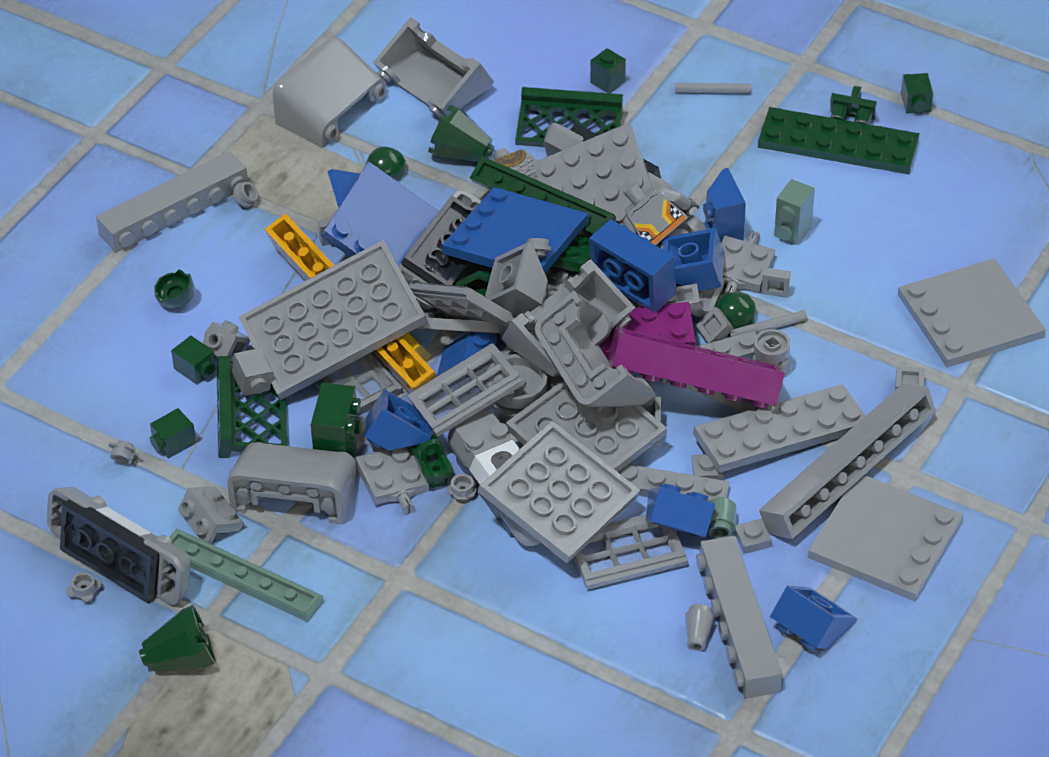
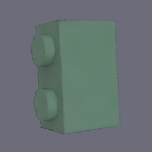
M793 179L788 182L776 200L775 237L796 245L800 243L812 226L814 187Z

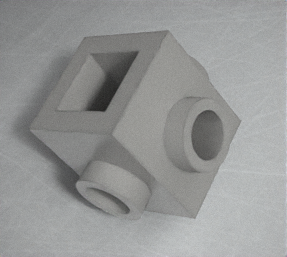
M224 320L223 323L211 322V325L205 331L202 343L214 350L215 360L218 361L219 356H230V362H233L234 353L245 351L250 339L238 331V325Z

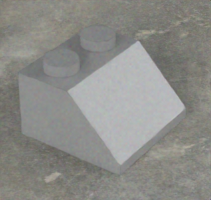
M527 242L495 258L485 294L487 299L515 316L541 305L546 297L545 290L548 280L533 244Z

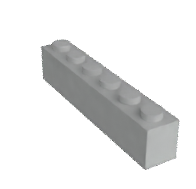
M228 151L97 215L99 236L116 253L233 195V189L236 184L248 182L247 168Z
M729 536L701 541L700 554H696V563L699 572L704 571L703 583L706 594H711L712 613L714 617H719L718 630L721 640H726L728 645L726 646L727 660L729 664L734 663L735 670L733 673L736 687L742 688L745 699L780 693L782 673L736 537Z

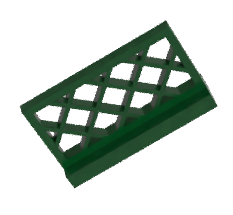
M522 87L515 145L544 147V139L548 127L541 130L536 125L543 119H546L550 124L557 123L561 126L571 121L573 124L577 123L585 128L596 122L602 128L596 132L598 135L618 128L621 125V118L623 116V94ZM537 111L540 114L530 119L525 112ZM552 113H563L565 116L555 121L550 115ZM589 115L591 118L581 123L576 116ZM602 117H616L615 121L608 125L601 120ZM529 128H532L537 133L532 138L522 137V133Z
M219 356L216 374L218 457L229 458L230 451L243 452L248 444L256 442L287 446L285 398L280 400L271 383L269 391L248 395L251 398L243 403L236 397V395L241 393V390L232 374L233 363H230V356ZM270 392L278 398L273 404L263 398ZM256 402L265 408L259 414L250 408ZM242 412L252 418L245 424L236 418ZM270 413L280 419L273 425L264 419ZM256 423H259L266 429L259 435L251 429ZM242 433L252 438L249 442H236V438ZM273 434L280 440L281 444L269 443L265 438Z

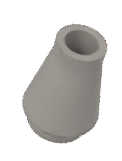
M691 605L689 611L685 613L688 638L687 647L694 651L705 649V644L715 619L712 614L713 610L707 605Z

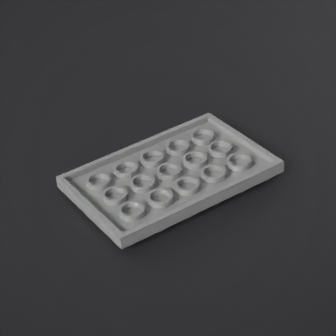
M384 240L239 316L254 349L261 348L272 370L271 383L280 400L428 322Z

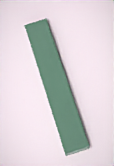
M176 528L169 537L174 547L189 556L190 568L308 622L323 603V595Z

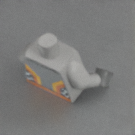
M634 182L623 192L631 202L624 210L626 217L623 220V225L640 237L647 238L652 244L656 245L687 218L692 217L689 214L692 207L699 209L700 206L679 191L666 187L656 189L652 186L646 192H643L637 183Z

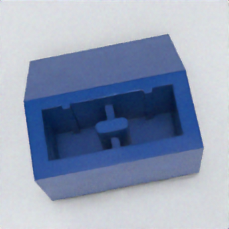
M666 483L664 485L659 484V487L650 488L646 522L696 537H706L715 503L708 501L709 496L697 492H687L685 495L680 493V487Z

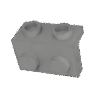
M216 486L188 488L178 508L179 513L199 539L212 544L217 533L240 532L244 524L235 509L230 506Z

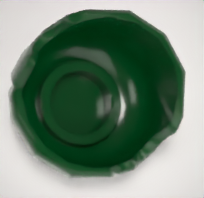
M378 147L374 149L366 161V165L368 162L372 163L394 180L400 179L406 170V160L403 154L391 147Z
M178 269L175 273H167L160 277L154 286L155 297L161 305L169 309H179L188 304L195 293V285L190 273L186 274L181 269Z
M737 291L728 292L719 297L716 307L723 312L733 326V329L755 323L756 305L748 294Z

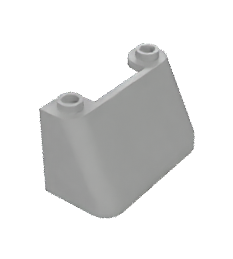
M410 17L373 61V64L379 70L377 74L385 82L389 83L391 80L428 105L429 110L438 118H441L443 114L449 116L451 111L447 110L450 105L461 109L488 91L494 81L480 62L472 57L470 59L468 57L466 59L436 40L430 32H423L420 28L421 24Z
M332 36L285 74L274 86L275 124L323 148L338 135L337 119L366 95V98L372 102L383 98L386 94L385 80L343 40Z
M591 259L580 267L581 272L579 275L577 274L573 278H569L562 288L546 299L541 305L531 312L527 311L524 315L521 313L513 319L502 337V340L509 348L552 377L559 375L562 378L535 333V325L543 314L571 292L576 291L601 309L610 322L611 332L615 330V327L625 328L632 320L629 316L635 309L633 304Z
M576 291L571 292L537 320L535 333L574 397L582 405L589 408L640 406L656 395L646 380L633 377L623 365L613 369L599 347L611 332L610 322L601 309Z
M260 442L248 444L231 469L228 477L227 486L230 506L236 512L245 513L247 505L252 502V505H258L260 497L311 502L314 505V512L320 513L322 509L329 514V523L343 525L357 475L356 461L346 452L272 445Z

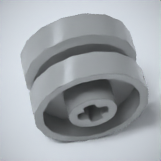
M519 354L504 357L519 374L524 384L487 406L498 421L505 424L548 392V374ZM493 362L487 371L497 366L496 363ZM501 372L486 381V388L488 389L506 378L505 374Z

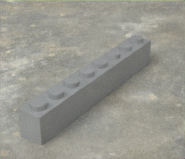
M904 383L900 385L761 507L759 513L768 533L793 539L929 418L936 409L928 387Z

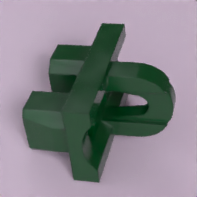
M854 85L851 96L831 94V117L845 120L846 115L855 117V122L870 124L871 120L875 121L877 115V101L861 98L862 87Z
M435 434L431 435L430 440L424 443L409 446L427 484L429 483L431 488L445 485L447 477L454 475V469L444 452V447Z

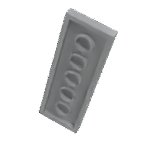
M841 384L778 402L776 406L768 405V408L760 407L694 426L693 435L713 463L717 472L721 473L841 438L861 421L865 414L845 386Z

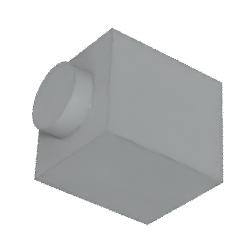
M261 348L234 353L232 374L243 396L269 391L272 370Z

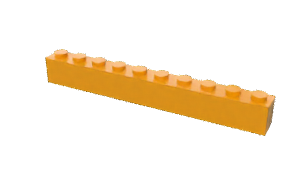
M286 213L264 229L273 246L305 281L335 266ZM402 336L372 351L409 393L437 377L435 371Z

